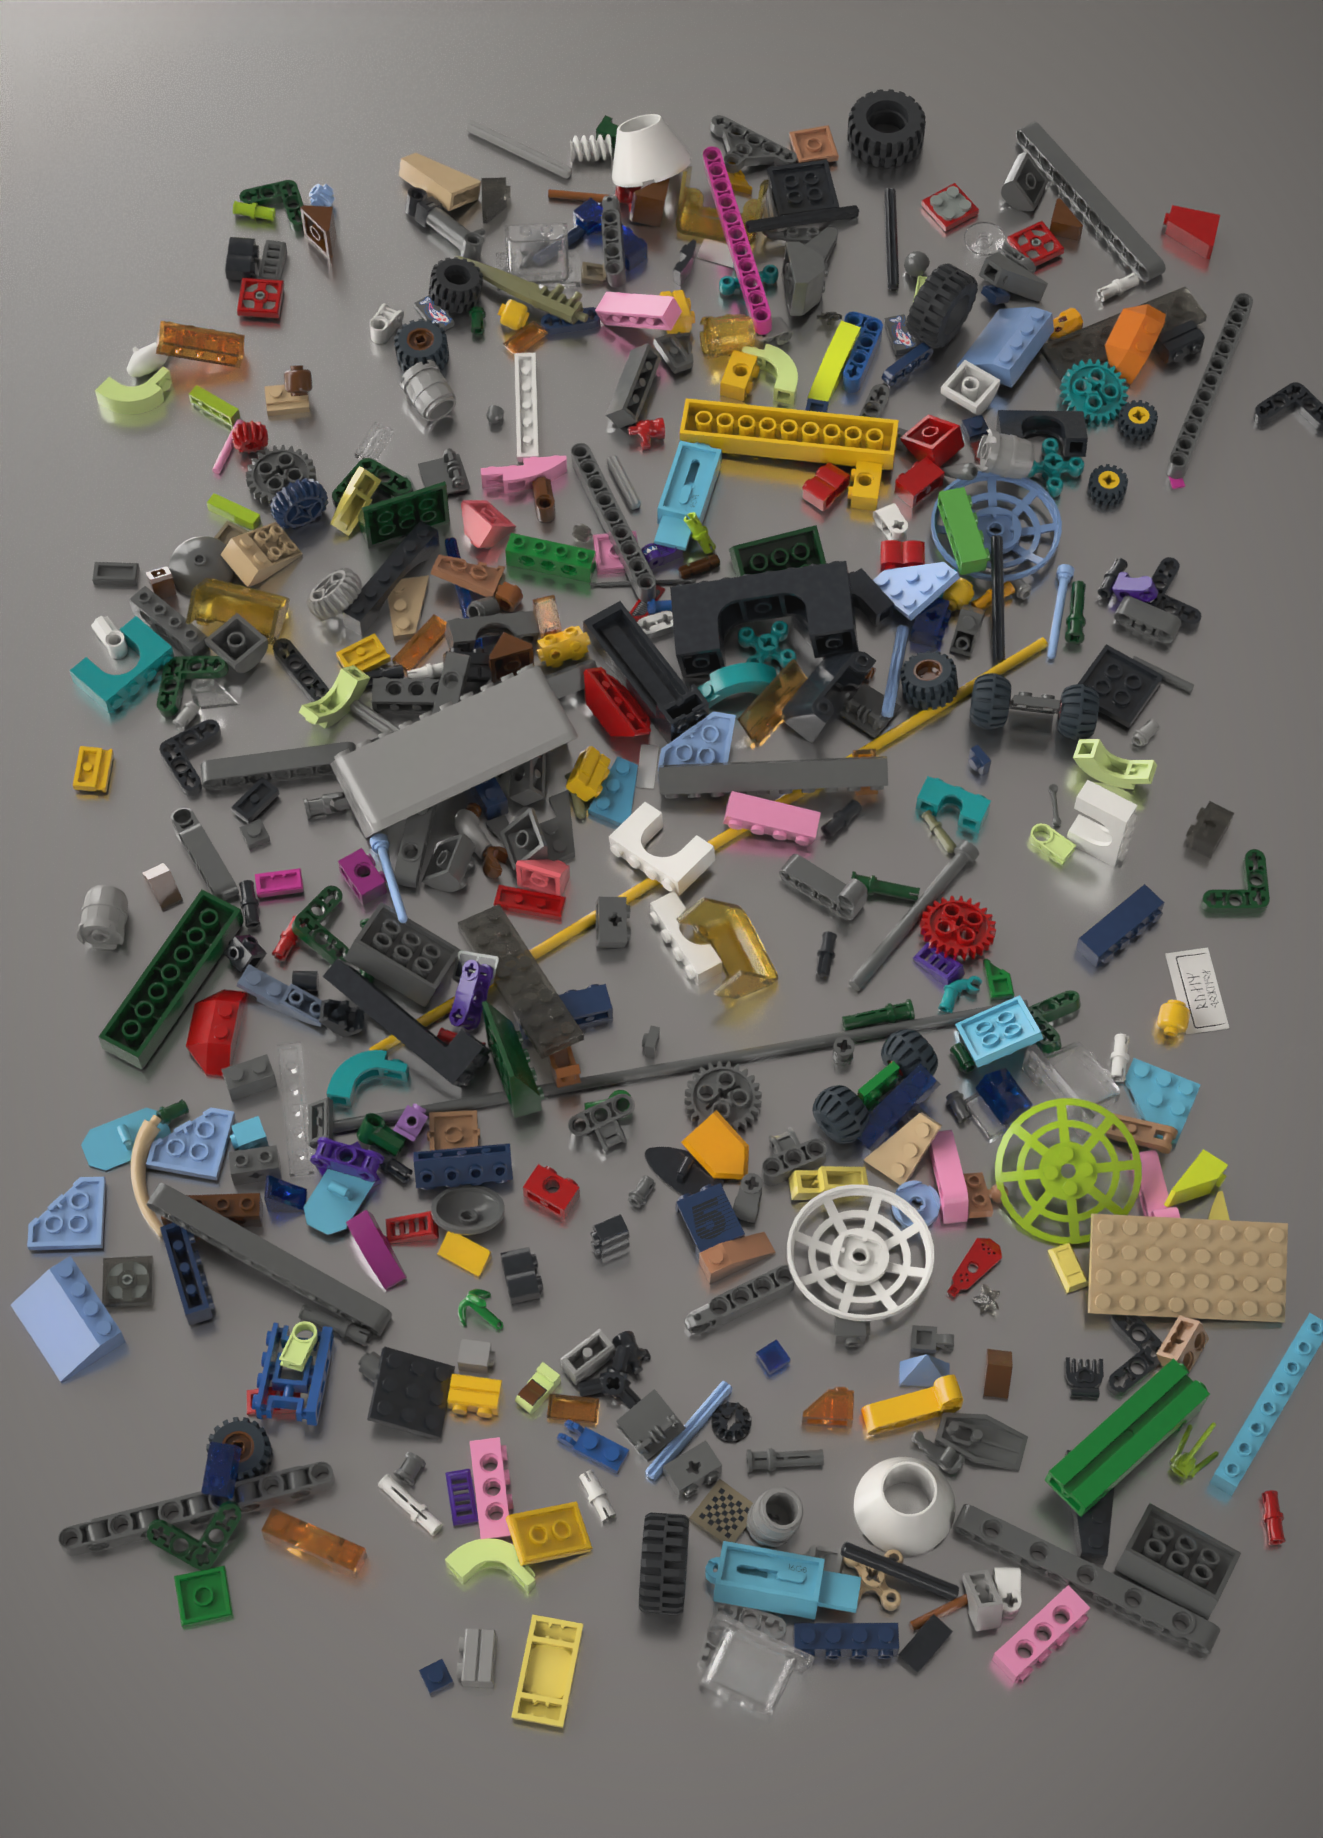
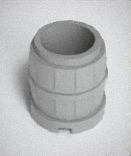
M427 360L428 364L424 365L422 362H419L409 368L402 376L404 381H400L399 385L404 393L408 394L413 406L417 408L420 414L425 419L435 421L452 411L456 405V396L447 379L440 373L436 363L432 360Z
M987 429L986 431L989 434L982 436L976 458H980V465L976 464L978 471L984 473L991 472L1005 478H1026L1034 462V445L1030 441L1015 435L1002 434L999 431Z
M97 885L87 892L81 908V923L78 925L77 938L82 944L85 945L86 941L92 944L91 948L104 951L117 949L118 944H123L125 936L124 927L128 918V899L122 890L110 885Z
M783 1487L772 1488L762 1493L751 1505L747 1514L746 1523L750 1536L760 1545L779 1547L786 1544L799 1529L802 1522L804 1508L800 1498L792 1490ZM768 1515H771L772 1517L775 1516L777 1518V1522H772L769 1519Z

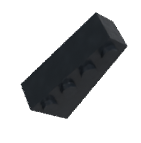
M1066 1450L1065 1456H1066L1071 1450ZM1114 1487L1082 1517L1070 1506L1074 1523L1073 1529L1077 1556L1090 1563L1104 1565L1108 1556Z

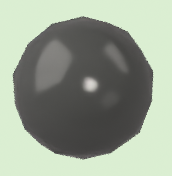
M913 251L905 258L904 267L909 276L918 278V276H922L926 271L930 261L925 253Z

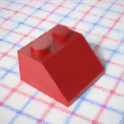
M929 414L900 437L901 442L918 461L927 456L938 467H941L965 446L960 425Z

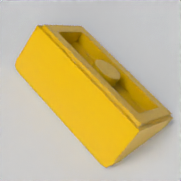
M449 1231L437 1253L438 1256L477 1277L481 1276L492 1258L491 1251L462 1235Z

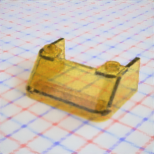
M688 166L683 171L676 228L684 235L726 242L717 209L704 207L703 193L697 188L689 187L692 166ZM765 179L760 184L758 199H750L745 203L743 213H740L744 227L749 220L762 219L769 180ZM745 229L751 245L756 240L758 232L747 233Z
M206 578L192 589L186 624H191L194 620H196L197 624L209 626L210 623L215 621L226 623L238 613L268 639V644L273 645L280 636L290 599L281 595Z
M702 897L676 918L678 923L692 925L695 937L700 941L709 942L722 960V967L727 978L714 991L715 996L739 999L771 986L778 980V974L746 912L740 906Z

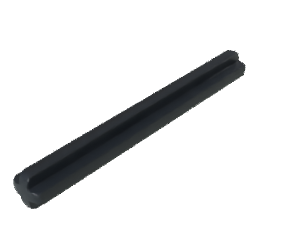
M848 1541L844 1542L841 1547L840 1554L845 1558L950 1600L956 1599L959 1594V1587L955 1584Z

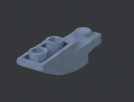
M250 964L247 966L237 983V987L257 997L256 1001L299 1021L321 1027L322 1024L319 1022L322 1000L293 984L288 986Z

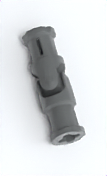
M344 792L323 794L322 797L311 800L303 799L307 819L311 818L312 815L322 813L328 815L344 811L345 809L351 810ZM331 800L334 802V807L330 805Z

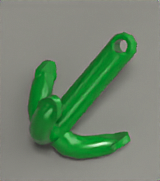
M482 1289L470 1290L458 1307L459 1320L463 1326H467L466 1309L470 1306L496 1330H501L504 1326L503 1322L486 1308L485 1300L480 1298H490L491 1293Z

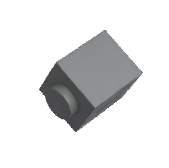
M461 1339L457 1361L459 1371L488 1374L489 1366L494 1367L496 1352L492 1351L491 1342Z

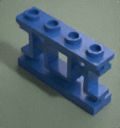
M273 1323L272 1331H268L266 1336L268 1350L262 1354L261 1366L264 1367L263 1373H258L257 1377L258 1395L254 1394L252 1400V1409L256 1410L257 1419H263V1415L272 1419L274 1408L296 1410L297 1421L302 1422V1419H306L307 1425L317 1426L334 1344L333 1327L323 1326L322 1332L316 1328L318 1340L312 1351H316L318 1342L320 1343L315 1366L313 1365V1356H310L305 1365L303 1380L300 1381L280 1379L283 1366H280L281 1360L279 1358L282 1353L278 1352L276 1362L275 1358L280 1338L281 1346L284 1348L290 1337V1331L287 1325L280 1328L279 1323ZM297 1337V1338L300 1339V1340H308V1339H310V1338ZM272 1380L273 1390L284 1392L283 1396L269 1395L266 1405L269 1386ZM309 1384H311L305 1408L304 1398H295L293 1394L294 1392L308 1394Z

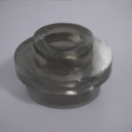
M584 524L574 525L572 535L577 540L587 543L588 540L593 538L592 530Z

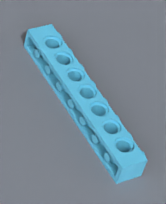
M1309 1313L1214 1473L1210 1483L1230 1496L1235 1492L1322 1344V1319Z

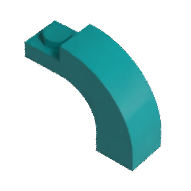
M746 662L726 666L709 674L711 680L699 686L698 690L709 702L710 708L726 697L736 693L751 692L764 698L781 686L775 668L763 663Z
M371 1050L356 1054L344 1061L334 1072L327 1089V1097L333 1100V1104L352 1107L357 1089L369 1079L382 1077L407 1082L409 1077L408 1064L399 1059L388 1060L387 1051Z

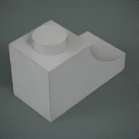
M988 1569L964 1572L962 1581L968 1599V1614L975 1630L1001 1628L1003 1603Z

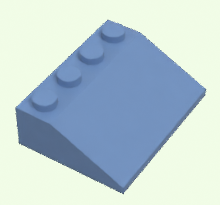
M1036 307L999 309L957 364V368L964 360H967L999 379L1000 384L1012 388L1053 333L1052 313Z
M71 1256L47 1270L11 1304V1307L61 1383L126 1342L121 1330Z

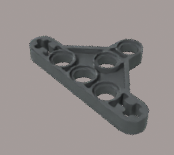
M721 115L714 116L711 119V132L723 138L727 154L723 159L727 172L737 173L744 166L771 164L782 166L797 163L796 153ZM750 141L757 142L758 144H752ZM766 150H772L774 153L767 152Z

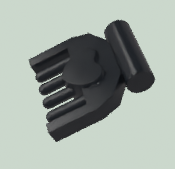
M1066 1357L1065 1377L1068 1384L1073 1386L1070 1388V1397L1099 1398L1100 1391L1096 1387L1101 1385L1104 1377L1103 1359L1098 1360L1099 1373H1097L1096 1359L1092 1360V1370H1090L1089 1359L1085 1361L1086 1367H1083V1360L1079 1359V1370L1076 1372V1359L1073 1358L1072 1372H1070V1357Z

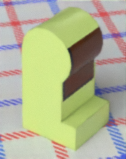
M544 1362L536 1369L537 1372L527 1382V1385L521 1389L515 1399V1402L530 1414H533L561 1384L560 1375Z

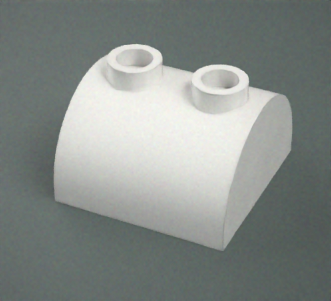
M964 360L942 385L941 394L972 413L981 415L994 399L1000 385V380Z

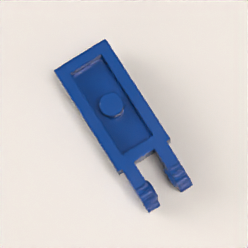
M569 1419L566 1420L565 1427L580 1435L576 1442L568 1435L559 1433L557 1440L572 1448L575 1453L618 1474L629 1454V1449L587 1427L583 1428L576 1422Z

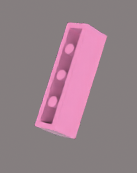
M606 292L595 310L604 325L672 330L682 312L677 301L671 296Z
M732 791L728 799L723 824H727L732 829L739 830L743 828L751 830L753 834H768L777 840L789 839L795 841L796 844L807 846L808 844L812 845L816 838L821 812Z

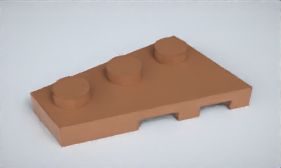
M438 555L430 574L482 596L493 597L505 566L498 565L497 568L487 567V563L478 562V565L467 563L465 559Z

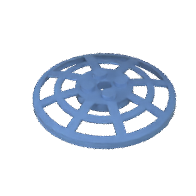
M978 471L976 478L973 480L956 479L943 490L961 488L972 483L987 481L988 493L971 497L972 505L988 500V507L976 513L978 517V530H982L984 536V548H988L989 554H991V537L1000 535L1003 537V554L1013 551L1021 556L1013 561L1003 563V569L1017 566L1026 560L1036 564V566L1026 571L1004 575L1003 570L1004 581L1021 579L1037 572L1055 554L1062 533L1060 512L1049 493L1033 480L1027 477L1021 479L1005 478L991 472L984 473ZM996 481L1014 483L1026 488L1029 492L1022 500L1009 494L997 493ZM1036 497L1049 510L1053 523L1040 525L1036 514L1029 507ZM937 499L931 515L932 537L944 559L958 569L956 561L945 551L939 541L938 533L945 535L947 533L944 526L937 525L940 513ZM997 500L1009 502L1016 507L1012 511L997 507ZM1023 511L1030 518L1033 527H1021L1018 517ZM998 528L1001 532L994 534L990 529ZM1054 531L1053 543L1046 557L1043 559L1033 554L1039 545L1041 534ZM1034 535L1033 542L1028 550L1018 545L1021 536ZM987 562L986 568L991 569V563ZM980 572L967 574L977 579L992 581L989 574Z

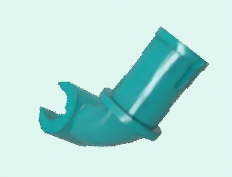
M971 976L969 979H960L945 985L943 988L945 992L938 1009L945 1013H952L957 997L961 995L962 990H965L970 995H975L980 989L974 988L972 984L980 986L983 981L978 976Z

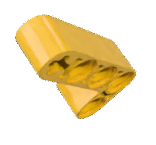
M946 1375L935 1380L933 1387L868 1404L861 1408V1413L868 1434L875 1435L941 1417L943 1412L955 1413L961 1409L964 1399L956 1376Z

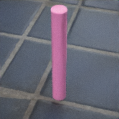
M237 419L233 428L236 427V424H243L244 421ZM232 431L212 469L215 474L221 473L234 446Z

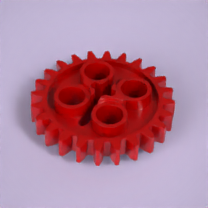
M951 896L950 901L942 897L940 903L933 901V906L928 905L926 912H923L920 934L924 935V942H929L928 948L936 947V954L944 952V958L953 955V959L956 960L958 956H961L963 961H966V956L969 955L972 959H975L976 953L982 956L984 950L988 951L990 945H993L996 934V922L992 921L993 915L986 914L987 908L980 909V902L974 905L971 904V898L965 902L962 896L959 897V900H955Z

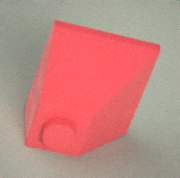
M463 500L461 503L465 535L471 540V544L477 548L493 547L516 528L509 519L487 500Z
M519 860L516 862L517 886L531 891L562 896L570 878V866L559 860Z

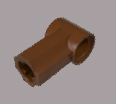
M537 477L535 481H532L536 517L541 522H551L556 515L551 479Z

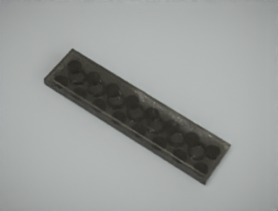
M1186 286L1141 304H1149L1166 314L1165 323L1160 334L1189 320H1193L1198 325L1205 322L1207 315ZM1120 313L1045 343L1042 346L1040 352L1060 381L1066 371L1071 369L1074 363L1078 366L1081 360L1085 364H1087L1089 359L1092 360L1093 364L1096 363L1097 359L1100 360V365L1108 362L1105 343Z
M499 904L458 922L459 930L474 953L497 956L499 958L493 983L541 1059L584 1040L583 1032Z

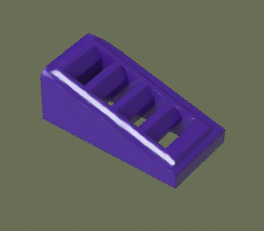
M929 943L913 957V961L944 986L962 979L965 975L961 963L950 956L944 958V952L936 954L937 948L929 949ZM930 953H932L933 955L927 961H925L924 959Z
M463 1469L446 1472L453 1527L479 1523L471 1470ZM467 1480V1482L452 1485L453 1482ZM469 1490V1493L454 1495L453 1493L455 1491ZM470 1500V1504L455 1506V1502ZM472 1510V1514L457 1516V1512Z

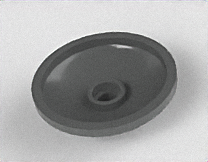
M209 536L194 537L180 544L173 552L169 563V570L172 573L174 585L182 593L195 598L212 597L226 589L235 573L221 556L227 545ZM198 559H204L203 562L197 563Z
M461 1185L449 1188L437 1195L431 1206L432 1218L436 1224L446 1231L459 1235L484 1233L499 1224L505 1213L503 1199L493 1190L477 1185Z

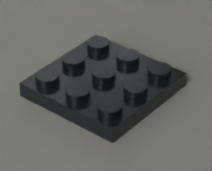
M828 160L767 168V175L778 216L839 207Z
M1106 644L1078 684L1089 686L1097 691L1099 694V712L1130 728L1163 681L1164 676Z
M384 1347L380 1356L367 1420L436 1440L440 1439L448 1405L451 1377L454 1374L455 1366Z

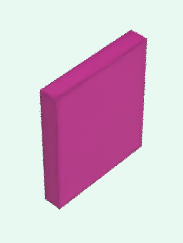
M1169 477L1173 489L1185 487L1183 478L1173 479Z

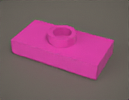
M301 868L255 874L258 898L304 892Z

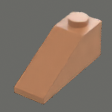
M761 1232L722 1242L700 1252L699 1264L709 1283L712 1284L770 1257L776 1252L766 1233Z

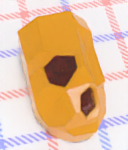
M1069 308L1061 312L1058 317L1053 319L1054 331L1050 339L1053 341H1063L1076 335L1083 327L1081 314L1075 308Z

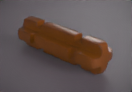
M717 554L708 556V559L705 557L691 562L689 566L687 564L682 565L678 568L679 575L682 579L690 577V574L696 575L710 570L709 567L720 566V559Z

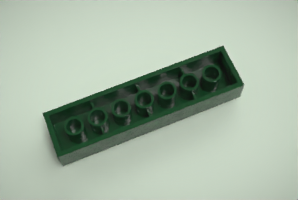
M201 889L98 1036L102 1049L143 1070L221 957L229 941L243 925L244 919L240 908Z

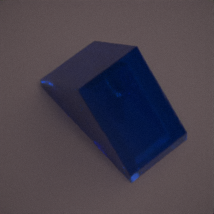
M270 1175L266 1176L264 1200L268 1212H304L303 1207L306 1204L307 1196L306 1188Z

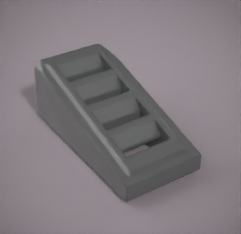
M266 240L258 279L280 280L288 253L285 242ZM266 272H270V273H276V274H275V275H271V274H265V273H266Z

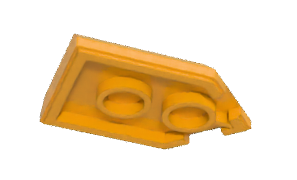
M717 1110L681 1142L713 1179L742 1180L748 1174L749 1145Z

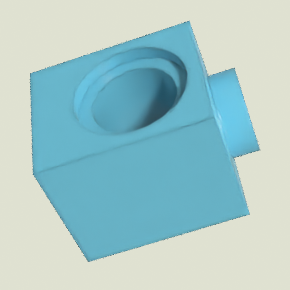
M259 1116L231 1126L233 1135L229 1137L234 1149L239 1148L240 1151L269 1146Z

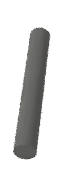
M1136 656L1133 657L1134 660L1163 675V680L1190 693L1192 692L1194 684Z

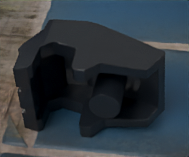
M327 999L321 1001L319 1022L332 1032L348 1037L363 1030V1014L365 1012L360 1007H350L348 1000L337 1001Z

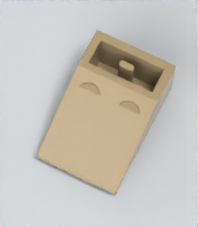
M277 522L231 538L221 553L223 559L247 587L263 582L303 555Z

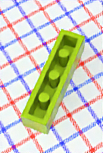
M198 385L189 393L191 403L231 426L240 418L238 408Z
M213 493L207 501L208 511L251 531L257 529L261 523L260 514Z

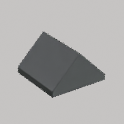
M530 807L500 832L513 871H516V862L519 860L548 859L547 844L534 808Z

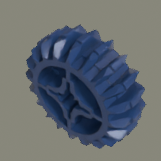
M304 478L302 481L297 479L295 483L290 482L287 487H283L282 491L276 492L277 496L272 498L273 502L270 506L272 516L280 527L284 526L285 529L290 527L295 529L298 526L302 527L311 521H315V518L318 516H322V511L326 510L329 502L327 500V492L319 481Z

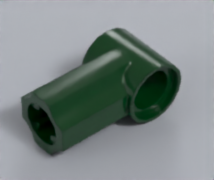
M375 1113L365 1115L356 1134L358 1140L366 1145L376 1144L396 1157L407 1141L406 1137L386 1126L385 1120Z

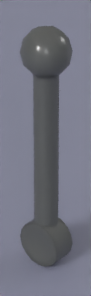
M1051 784L1049 792L1052 794L1054 811L1052 823L1054 826H1059L1061 819L1058 815L1056 797L1058 786Z

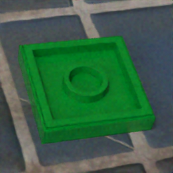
M225 1565L174 1576L182 1628L234 1617Z

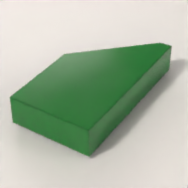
M984 959L983 966L990 1000L997 1001L1014 998L1015 994L1010 973L1004 969H999L990 960Z

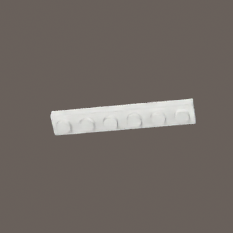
M514 353L517 462H524L523 458L539 457L536 353Z

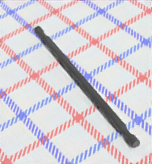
M696 579L656 580V585L696 583ZM630 581L591 582V587L631 585Z

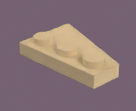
M429 575L401 579L388 596L394 641L416 638L421 611L425 602L426 589L429 585Z
M921 1112L868 1155L864 1161L899 1185L908 1182L942 1125Z

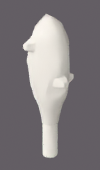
M186 326L173 337L155 342L140 350L134 347V354L127 367L128 375L142 377L157 369L160 370L176 345L192 333L191 328Z

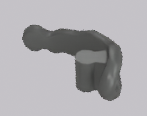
M915 1431L912 1434V1442L918 1444V1447L930 1459L934 1460L944 1472L955 1474L965 1462L963 1454L956 1453L951 1447L945 1449L935 1445L930 1440L925 1439L921 1431Z

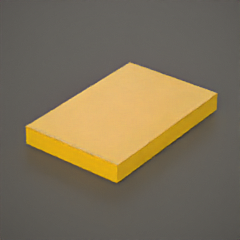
M577 1501L510 1514L505 1518L521 1566L587 1553L593 1549Z

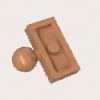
M983 1172L963 1174L968 1192V1218L992 1217L993 1208L991 1200L995 1203H1002L1001 1192L997 1189V1185L995 1184L991 1189H987ZM1004 1186L1005 1191H1006V1194H1007V1196H1008V1195H1009L1008 1189H1007L1006 1186Z

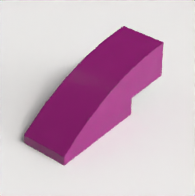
M365 1210L346 1222L365 1259L385 1290L407 1278L387 1237L383 1235L371 1212Z

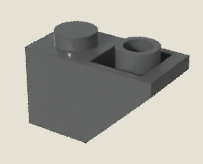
M964 604L959 614L949 651L971 657L986 610Z

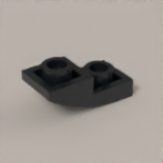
M694 239L681 248L680 261L677 262L673 269L674 282L679 286L687 279L695 263L696 240Z
M933 1613L898 1655L918 1673L953 1631Z

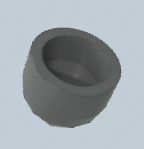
M491 405L488 407L486 416L490 423L497 424L501 422L505 412L501 407Z

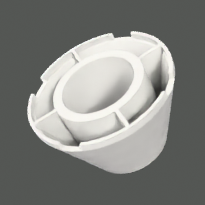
M648 114L625 121L617 128L612 180L615 185L620 187L643 186L644 181L653 179L657 183L682 172L690 165V159L692 158L689 151L660 115Z
M894 1457L881 1461L865 1473L856 1489L854 1514L857 1525L862 1534L873 1543V1546L885 1553L895 1549L900 1551L903 1557L925 1554L933 1550L934 1547L947 1537L955 1518V1498L950 1484L940 1471L920 1459ZM897 1483H910L919 1487L926 1494L929 1506L916 1514H904L896 1511L888 1504L884 1491Z

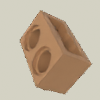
M1179 1315L1156 1353L1162 1367L1174 1358L1178 1363H1182L1189 1372L1191 1371L1209 1340L1201 1321Z

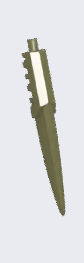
M464 258L467 259V262H473L475 267H479L484 280L508 294L533 305V307L573 325L578 320L583 322L588 320L589 315L583 313L584 309L582 302H580L582 294L576 291L570 299H567L566 295L562 293L565 287L561 284H557L552 291H549L545 285L540 290L538 284L526 281L495 267Z

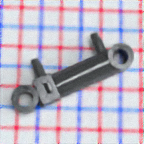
M418 187L408 190L405 204V212L414 216L415 220L423 227L429 225L460 250L462 257L474 261L480 259L484 241L482 235L485 234L484 229L481 228L470 232L443 211L446 208L433 196L427 198L428 194L425 190Z

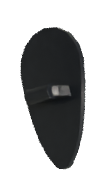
M653 1147L645 1151V1159L652 1171L680 1195L687 1193L693 1195L700 1192V1189L708 1184L717 1185L721 1183L722 1187L724 1186V1179H713L689 1151L672 1147Z

